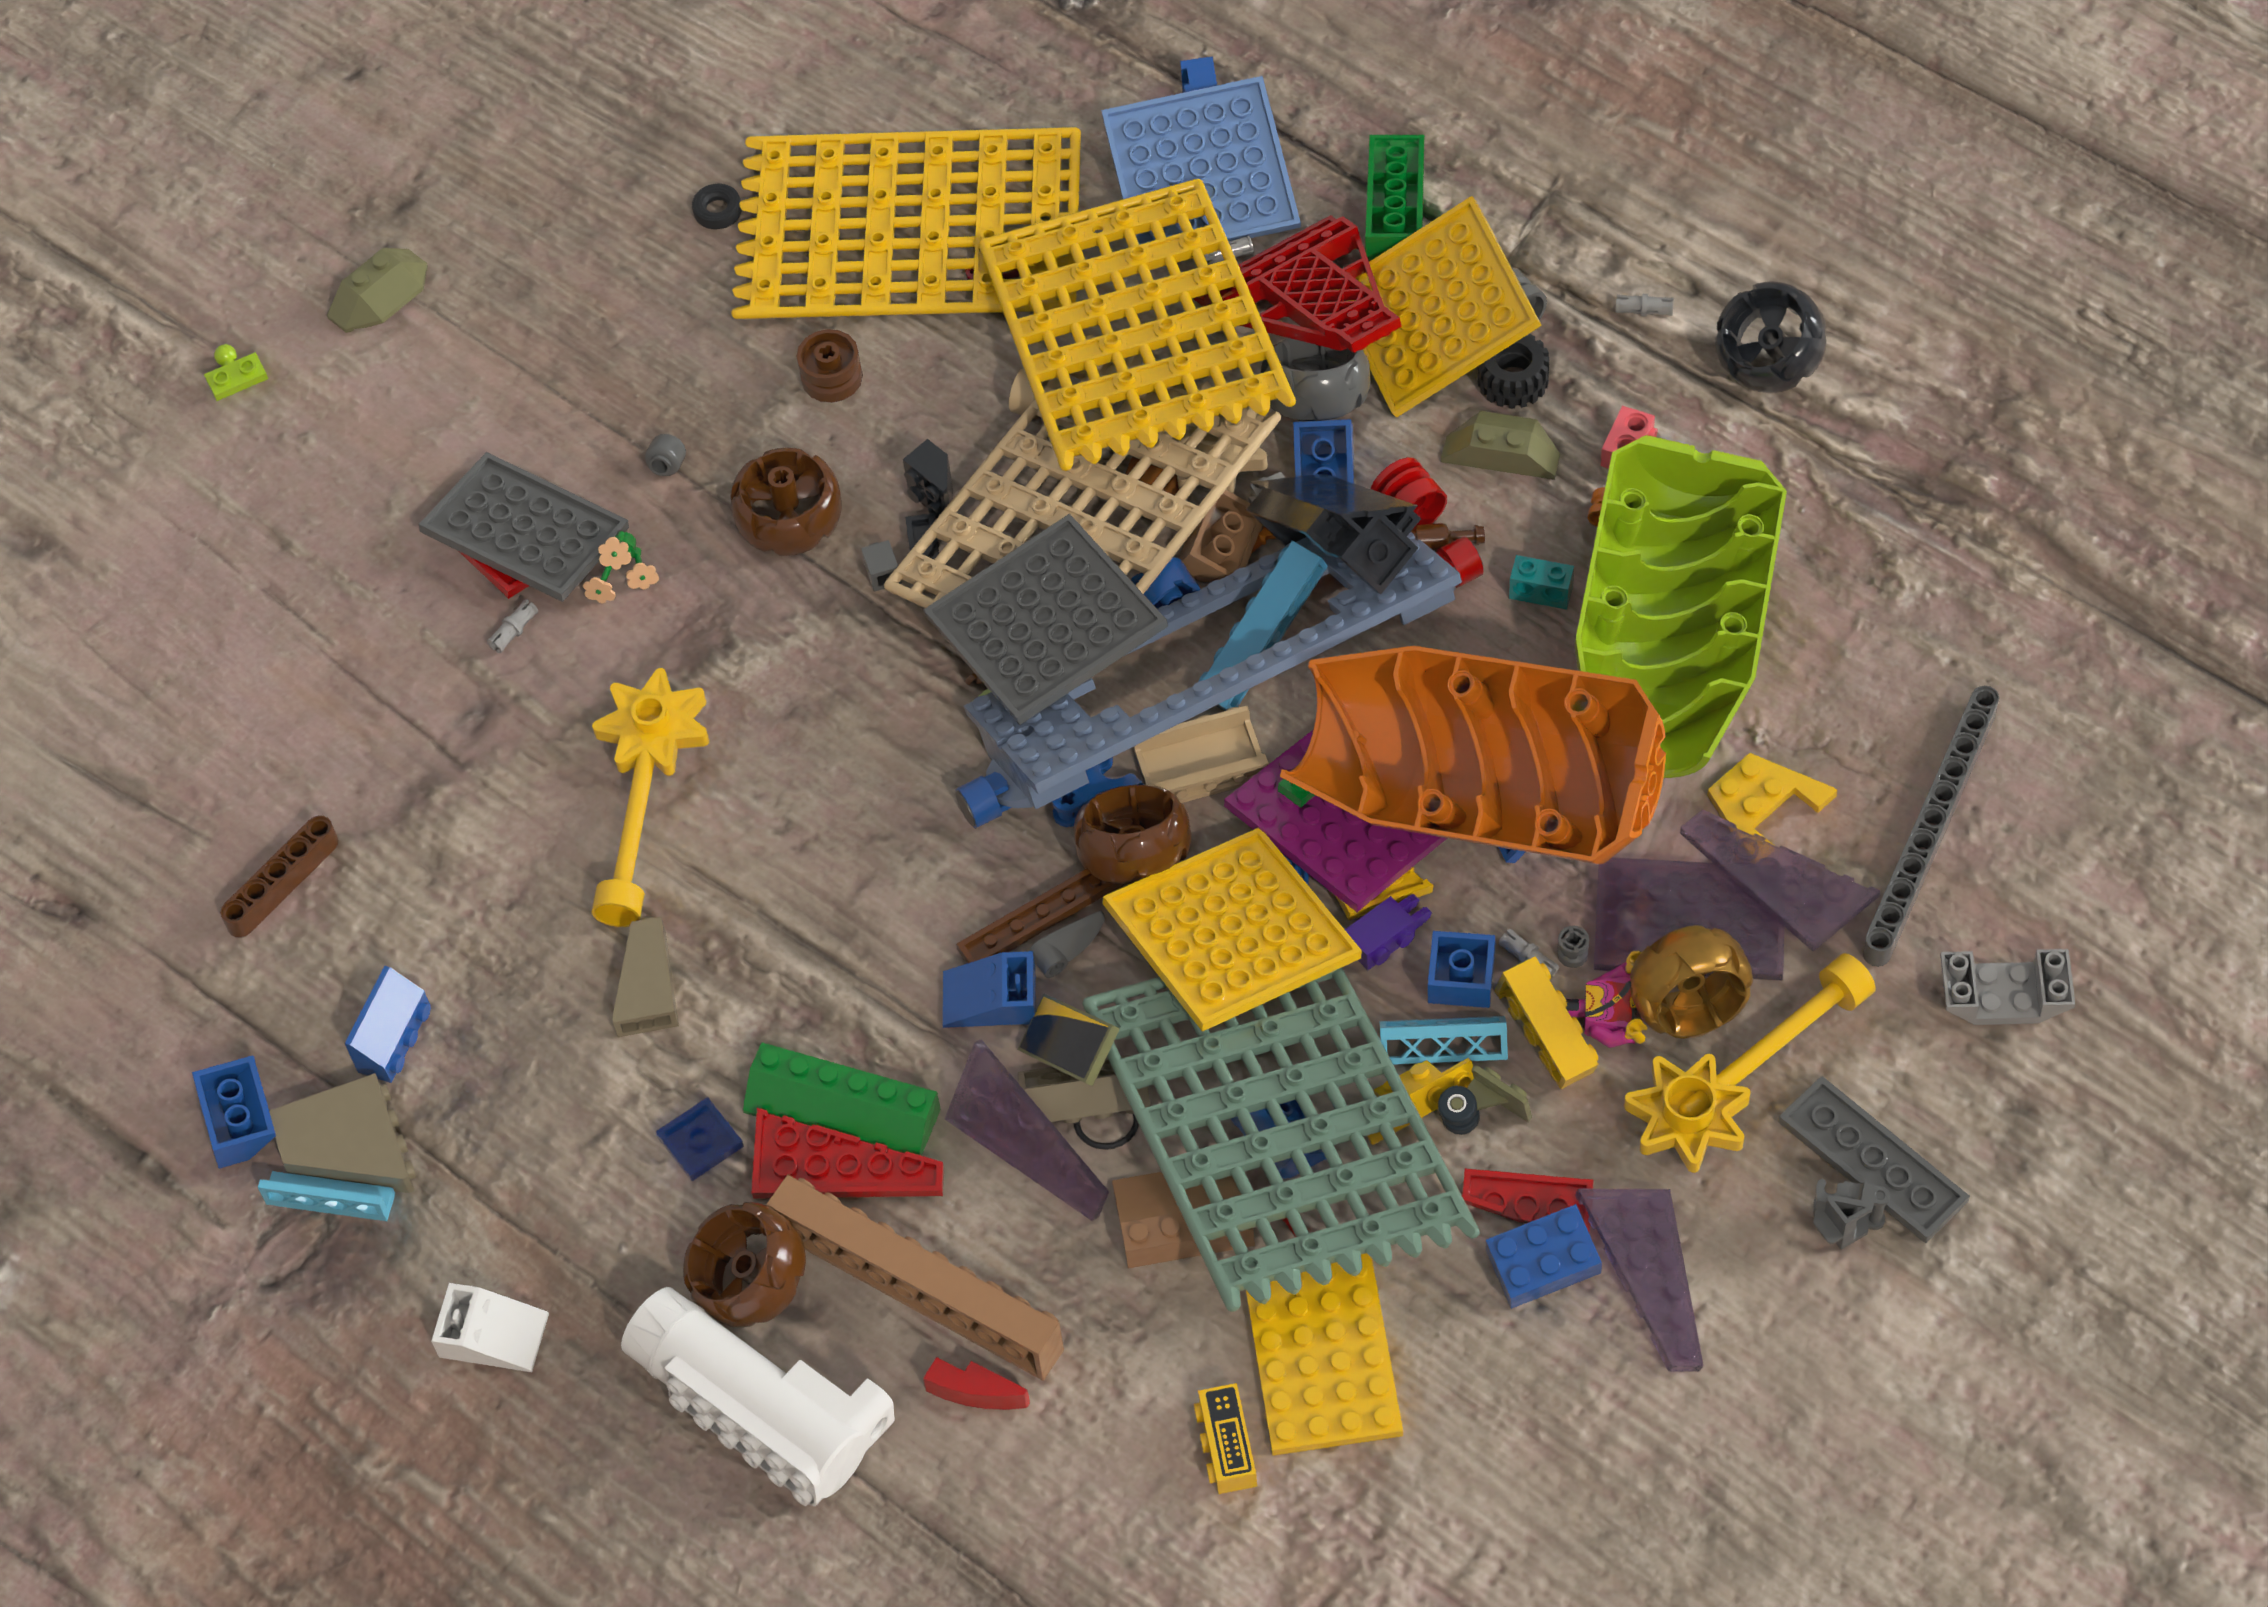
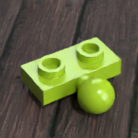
M228 344L218 346L214 352L215 361L222 367L204 374L216 401L268 380V376L256 352L236 360V350Z

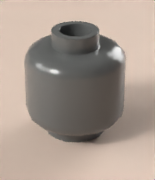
M670 434L656 436L646 451V465L656 475H674L680 469L685 459V445L680 439Z

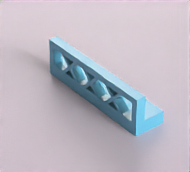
M1505 1016L1379 1021L1380 1040L1386 1052L1387 1040H1401L1409 1047L1401 1056H1389L1393 1065L1418 1064L1426 1060L1430 1063L1461 1062L1467 1058L1471 1061L1508 1060L1507 1022ZM1500 1035L1501 1052H1487L1479 1045L1487 1036ZM1473 1036H1480L1476 1041L1471 1038ZM1455 1037H1464L1472 1044L1465 1053L1456 1054L1448 1047ZM1432 1038L1440 1047L1432 1055H1424L1416 1048L1423 1039ZM1439 1038H1448V1039H1447L1445 1042H1443V1041H1441ZM1407 1039H1416V1040H1415L1414 1043L1412 1044V1043H1411L1410 1041H1408ZM1476 1048V1049H1478L1481 1053H1472V1052H1473V1050ZM1443 1050H1446L1449 1054H1440V1053H1441ZM1412 1051H1414L1417 1054L1408 1056Z
M272 1171L270 1180L260 1179L258 1190L266 1205L388 1221L396 1194L391 1187Z

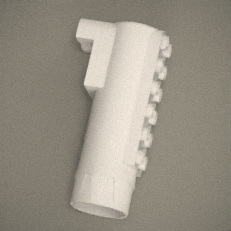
M671 1287L658 1290L639 1307L629 1321L622 1337V1351L643 1366L652 1377L666 1384L669 1402L676 1410L680 1412L685 1410L693 1416V1420L700 1428L705 1431L710 1429L718 1435L719 1441L728 1449L735 1448L753 1468L759 1466L767 1473V1476L778 1487L784 1485L803 1506L808 1504L816 1506L823 1498H827L838 1491L855 1472L865 1452L895 1421L894 1406L891 1398L882 1388L868 1378L849 1396L802 1360H799L788 1373H785L718 1323L702 1307L686 1299Z

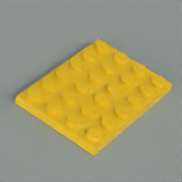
M1368 1253L1361 1254L1362 1270L1357 1276L1350 1275L1335 1262L1331 1263L1332 1279L1327 1285L1318 1283L1305 1271L1301 1273L1302 1287L1296 1295L1287 1292L1277 1281L1270 1282L1271 1298L1266 1304L1256 1301L1246 1291L1272 1456L1403 1437V1426L1372 1258Z

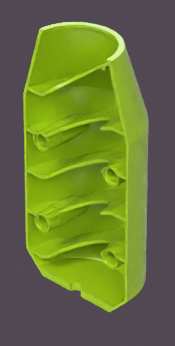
M1645 435L1613 451L1611 455L1576 634L1575 654L1578 671L1637 680L1663 721L1666 737L1661 742L1660 747L1666 753L1664 778H1676L1690 775L1706 766L1756 678L1787 491L1760 460L1712 450L1709 453H1701L1693 445Z

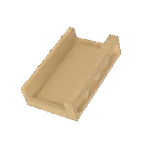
M1248 706L1232 707L1224 712L1213 715H1202L1197 719L1180 723L1133 747L1145 785L1158 786L1169 790L1178 797L1180 803L1239 788L1269 765L1266 755L1261 752L1251 724Z

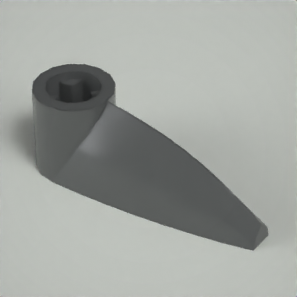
M1102 910L1056 930L1039 939L1030 947L1029 951H1033L1035 964L1046 978H1052L1060 974L1067 967L1068 962L1079 955L1093 941L1106 919Z

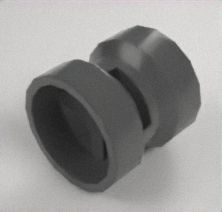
M1568 926L1560 932L1557 955L1559 961L1564 966L1577 968L1587 961L1589 953V935L1587 931L1579 926Z

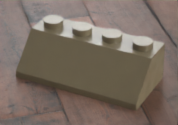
M1133 1055L1121 1056V1058H1125V1057H1129V1056H1133ZM1108 1058L1105 1059L1093 1086L1053 1067L1018 1072L1025 1126L1032 1125L1033 1128H1044L1049 1126L1051 1122L1063 1120L1064 1123H1076L1081 1121L1082 1117L1089 1116L1103 1119L1111 1117L1115 1112L1121 1111L1134 1114ZM1148 1086L1137 1089L1145 1108L1150 1107Z

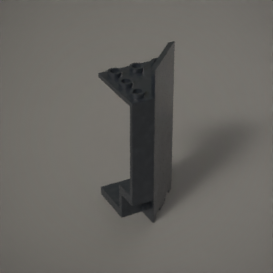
M1328 474L1251 482L1256 488L1262 489V491L1246 510L1284 546L1292 541L1297 542L1308 537L1324 553L1341 559L1376 593L1382 594L1418 549L1407 537L1421 520L1414 512L1418 505Z

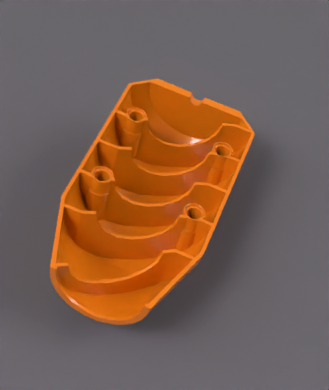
M1420 646L1399 647L1312 659L1309 661L1308 668L1314 676L1317 690L1315 726L1309 747L1301 762L1291 771L1281 769L1280 777L1372 825L1582 862L1604 864L1642 834V829L1649 825L1654 815L1661 793L1666 762V753L1662 750L1660 744L1666 736L1660 715L1635 679Z

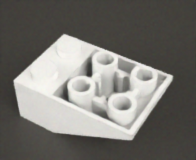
M449 1283L431 1342L439 1358L532 1372L549 1313L483 1288Z

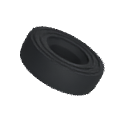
M717 183L705 186L693 198L692 210L694 217L705 228L714 230L727 228L734 224L741 215L742 210L739 204L741 198L738 192L729 185ZM722 200L728 204L727 208L721 212L712 213L707 210L708 204L713 201Z

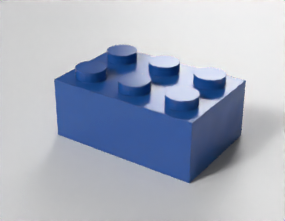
M1576 1204L1485 1240L1487 1255L1511 1309L1601 1274L1602 1261Z

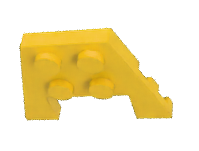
M1749 753L1708 789L1707 796L1724 823L1729 825L1739 847L1743 848L1746 852L1751 866L1757 868L1775 849V845L1755 830L1761 822L1793 794L1819 813L1837 797V789Z

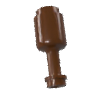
M1444 523L1416 525L1411 531L1417 541L1421 540L1435 553L1437 549L1463 536L1467 537L1470 541H1474L1475 545L1485 543L1484 526L1474 525L1473 530L1450 531Z

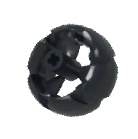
M1774 281L1757 283L1753 285V290L1740 292L1735 295L1722 310L1717 321L1716 352L1722 366L1740 385L1762 393L1784 392L1796 387L1802 377H1810L1821 363L1827 344L1825 319L1810 296L1795 286ZM1787 308L1792 313L1799 315L1802 320L1799 326V330L1802 333L1801 337H1787L1779 327ZM1757 317L1759 319L1762 318L1765 327L1758 335V342L1742 344L1741 339L1747 327ZM1762 349L1775 362V364L1764 367H1753L1751 364Z

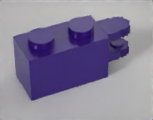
M1414 894L1399 903L1390 896L1345 929L1362 950L1361 959L1358 961L1367 971L1375 965L1383 964L1390 957V954L1399 947L1404 948L1409 945L1414 939L1415 930L1430 918L1432 912L1427 907H1423L1412 916L1408 914L1416 908L1420 901Z

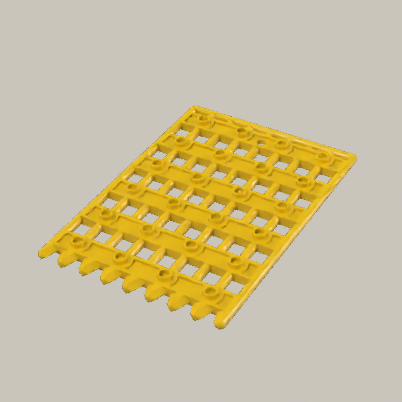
M1077 127L747 137L745 145L749 148L762 150V154L743 159V165L745 168L761 172L760 175L743 179L741 185L745 190L759 192V196L742 200L739 204L741 210L756 213L757 217L739 222L738 229L740 232L756 236L755 239L738 243L736 250L739 254L754 257V260L738 264L734 267L736 275L751 278L752 282L736 286L732 289L735 297L750 300V304L732 309L731 316L734 319L1003 312L980 250L979 242L983 238L1004 233L1005 225H1033L1044 222L1041 220L1043 216H1049V220L1079 212L1080 129ZM1062 138H1070V148H1062ZM1034 139V149L1008 150V140ZM955 141H979V151L953 152V145ZM925 142V152L899 153V143ZM871 144L870 154L845 155V145ZM817 145L816 155L791 156V146ZM1063 159H1069V169L1061 170ZM1033 160V170L1007 171V161ZM955 162H979L978 172L952 173V166ZM924 163V173L898 174V164ZM869 165V175L843 176L844 166ZM815 166V175L813 177H789L790 167ZM1069 180L1068 191H1061V181ZM1006 182H1032V192H1006ZM978 183L977 193L951 194L952 184ZM897 185H923L922 195H897ZM868 186V196L842 197L843 187ZM788 188H814L813 198H788ZM1060 202H1068V212H1060ZM1032 203L1031 213L1005 214V204ZM977 204L976 215H950L951 205ZM896 206H922L921 216L895 217ZM867 207L866 218H841V208ZM787 209H812V219L786 220ZM950 226H976L975 236L949 237ZM921 227L920 238H894L895 228ZM840 229H866L865 239L839 240ZM811 230L810 241H784L785 231ZM975 247L974 258L948 259L949 248ZM895 249H920L919 259L893 260V251ZM864 250V261L838 262L839 251ZM784 252H809V262L783 263ZM1071 253L1055 258L1058 267L1075 263ZM1044 261L1028 265L1031 275L1048 271ZM974 269V280H947L948 270ZM892 271H918V281L892 282ZM863 272L862 283H837V273ZM808 273L807 284L781 285L782 274ZM1003 279V280H1004V283H1005V282L1013 281V280H1016V279ZM973 291V302L946 303L947 292ZM1077 291L1069 293L1072 303L1076 302ZM917 292V303L891 304V293ZM839 294H862L861 305H835V298ZM806 295V306L780 307V296ZM1058 296L1041 301L1045 311L1061 307L1060 301L1057 300ZM1031 304L1014 309L1015 312L1033 311Z
M1193 179L980 240V250L1061 470H1070L1073 466L1074 456L1082 455L1090 463L1097 464L1102 455V448L1110 447L1115 453L1125 456L1130 448V440L1138 439L1143 445L1153 448L1158 441V432L1166 431L1171 437L1181 440L1186 433V425L1194 423L1201 430L1209 432L1214 425V417L1222 415L1229 422L1237 424L1242 417V409L1250 407L1257 414L1265 416L1270 409V401L1278 399L1287 407H1292L1296 404L1295 396L1201 179ZM1206 216L1209 225L1197 229L1192 228L1190 219ZM1179 223L1182 233L1166 237L1162 227ZM1096 230H1103L1100 233H1094ZM1152 230L1155 240L1139 245L1136 235ZM1125 238L1129 248L1112 252L1109 242ZM1098 246L1101 256L1085 260L1082 250ZM1221 251L1224 261L1208 265L1204 255ZM1071 253L1075 263L1058 267L1055 258ZM1193 258L1197 268L1180 272L1177 262ZM1044 261L1048 271L1031 275L1028 265ZM1166 266L1170 276L1153 280L1150 270ZM1018 269L1021 278L1004 283L1001 273ZM1139 273L1143 284L1126 288L1123 278ZM1112 281L1116 291L1099 296L1096 285ZM1235 286L1239 297L1223 301L1219 291ZM1085 289L1089 299L1072 303L1069 293ZM1208 294L1212 304L1196 309L1192 298ZM1058 296L1061 307L1045 311L1041 301ZM1181 302L1185 312L1168 317L1164 306ZM1031 304L1034 314L1018 319L1014 309ZM1154 310L1157 320L1141 324L1137 314ZM1126 317L1130 328L1113 332L1110 321ZM1251 323L1255 333L1238 338L1234 327ZM1099 325L1102 336L1086 340L1082 329ZM1223 330L1227 341L1211 346L1207 335ZM1072 333L1075 343L1058 347L1055 337ZM1196 338L1200 349L1183 353L1179 343ZM1044 340L1048 351L1031 355L1028 345ZM1168 346L1172 357L1155 361L1152 350ZM1141 354L1145 365L1128 369L1124 358ZM1267 360L1271 371L1254 375L1250 364ZM1113 362L1117 373L1100 377L1096 366ZM1239 367L1243 379L1226 383L1222 372ZM1086 370L1089 380L1073 385L1069 374ZM1211 375L1215 387L1198 391L1194 380ZM1058 377L1061 388L1045 393L1041 382ZM1183 383L1187 395L1171 399L1167 388ZM1155 391L1159 402L1143 407L1139 396ZM1128 399L1131 410L1115 415L1111 404ZM1100 407L1104 418L1087 423L1083 412ZM1072 415L1076 426L1059 431L1055 420Z

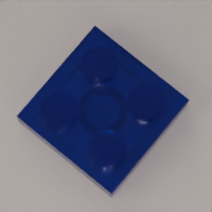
M708 1097L656 1131L657 1138L691 1181H694L744 1147L741 1138Z

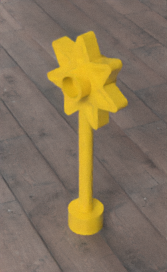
M663 668L655 670L642 690L620 683L611 684L610 691L617 710L594 721L592 724L596 739L618 744L614 758L618 771L625 773L634 768L613 879L604 880L597 884L591 911L596 920L614 927H630L631 922L639 921L641 917L645 894L639 886L632 883L654 765L665 775L671 776L675 773L678 749L707 746L710 742L707 729L694 719L706 705L704 690L698 687L672 692L666 671Z
M1842 953L1819 972V979L1823 987L1820 992L1717 1075L1716 1059L1712 1054L1704 1055L1686 1072L1662 1056H1656L1652 1063L1654 1087L1628 1092L1625 1095L1624 1109L1648 1123L1640 1140V1153L1650 1155L1675 1147L1688 1171L1696 1173L1700 1169L1708 1146L1740 1151L1743 1148L1745 1136L1732 1117L1749 1105L1751 1091L1747 1087L1736 1085L1835 1004L1845 1010L1852 1011L1875 992L1876 987L1867 968L1854 956Z

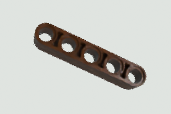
M315 816L308 820L224 903L220 914L228 932L232 936L242 938L249 935L335 850L339 840L328 817Z

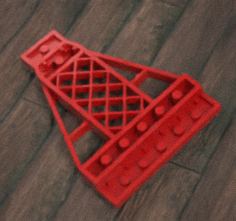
M1330 215L1239 264L1254 303L1256 304L1259 300L1264 299L1273 305V307L1260 313L1267 333L1339 351L1348 348L1355 353L1402 327L1400 317L1383 304L1358 227L1344 216L1336 219ZM1354 249H1358L1361 259L1343 269L1332 262L1342 255L1349 254ZM1366 273L1372 290L1355 278ZM1235 286L1219 291L1223 301L1239 297ZM1208 294L1193 298L1202 307L1212 304ZM1282 317H1289L1300 326L1277 320ZM1251 323L1240 325L1243 327L1253 329Z

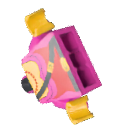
M1640 951L1631 952L1625 963L1592 981H1588L1585 986V999H1566V1009L1570 1016L1585 1018L1584 1034L1591 1036L1609 1048L1627 1043L1635 1044L1636 1042L1641 1044L1644 1043L1646 1038L1640 1031L1647 1030L1648 1027L1642 1020L1636 1019V1006L1630 991L1631 970L1636 959L1641 954Z

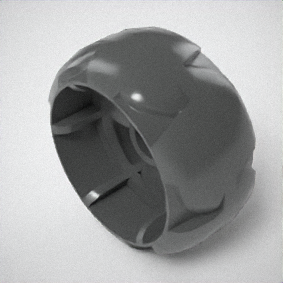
M1291 338L1273 345L1296 399V404L1292 407L1285 406L1278 399L1271 400V408L1279 412L1280 415L1303 421L1330 420L1345 416L1355 408L1360 407L1366 400L1370 389V363L1364 350L1353 353L1346 348L1339 351ZM1263 360L1261 373L1271 371L1267 360Z

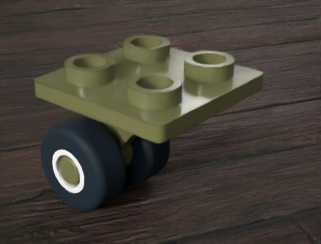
M1475 1065L1472 1068L1474 1079L1467 1088L1452 1086L1441 1094L1438 1101V1108L1444 1126L1450 1132L1459 1135L1467 1134L1477 1127L1480 1120L1479 1110L1497 1105L1504 1106L1527 1122L1532 1119L1530 1104L1526 1098L1527 1093L1515 1084L1508 1086L1500 1081V1075L1489 1067L1482 1069Z

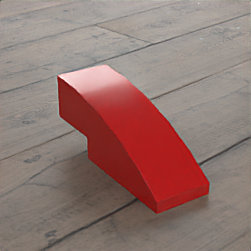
M936 1357L923 1377L926 1392L964 1406L1010 1410L1027 1408L1030 1404L1028 1389L973 1361L963 1371Z

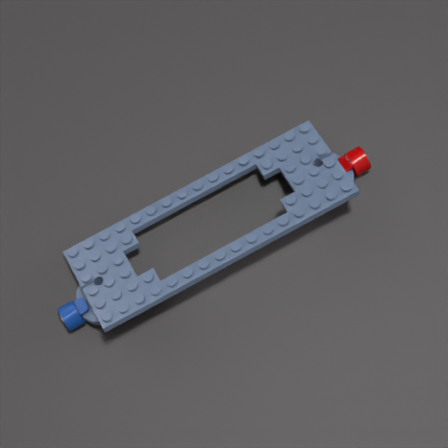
M1410 532L1407 537L1418 549L1384 592L1379 594L1369 587L1341 559L1324 553L1308 537H1305L1296 543L1322 557L1328 565L1322 576L1330 573L1348 589L1328 600L1330 610L1336 615L1329 616L1325 621L1311 628L1303 629L1299 634L1285 641L1277 642L1273 647L1259 654L1251 655L1245 661L1225 668L1220 673L1206 680L1199 681L1194 686L1178 694H1173L1166 700L1152 707H1147L1132 717H1129L1118 705L1106 708L1101 713L1090 717L1074 699L1096 689L1092 678L1021 725L1016 722L992 693L975 698L972 702L964 705L967 716L979 728L991 763L986 771V777L980 776L955 789L958 804L965 818L976 829L1002 816V812L1010 808L1034 807L1038 809L1088 784L1089 780L1086 770L1398 614L1401 623L1406 625L1454 601L1455 587L1458 588L1483 575V563L1476 547L1467 537L1463 536L1437 549L1435 553L1421 540L1417 541L1414 534ZM1283 549L1271 555L1263 556L1259 561L1247 567L1239 568L1220 580L1210 582L1208 586L1199 591L1188 593L1182 599L1158 608L1157 610L1166 618L1168 627L1131 652L1261 589L1264 577L1274 570L1278 563V556Z

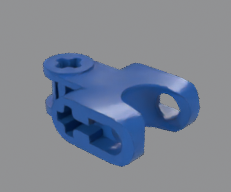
M1112 757L1086 770L1089 780L1088 784L1062 796V799L1060 797L1052 801L1054 807L1053 819L1060 826L1073 827L1078 811L1097 794L1119 786L1143 785V783L1137 776L1131 773L1118 779L1105 777L1104 773L1112 768Z

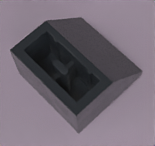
M926 439L903 459L904 476L907 482L909 497L915 503L920 502L929 513H934V517L937 519L953 499V484L948 454L929 439Z

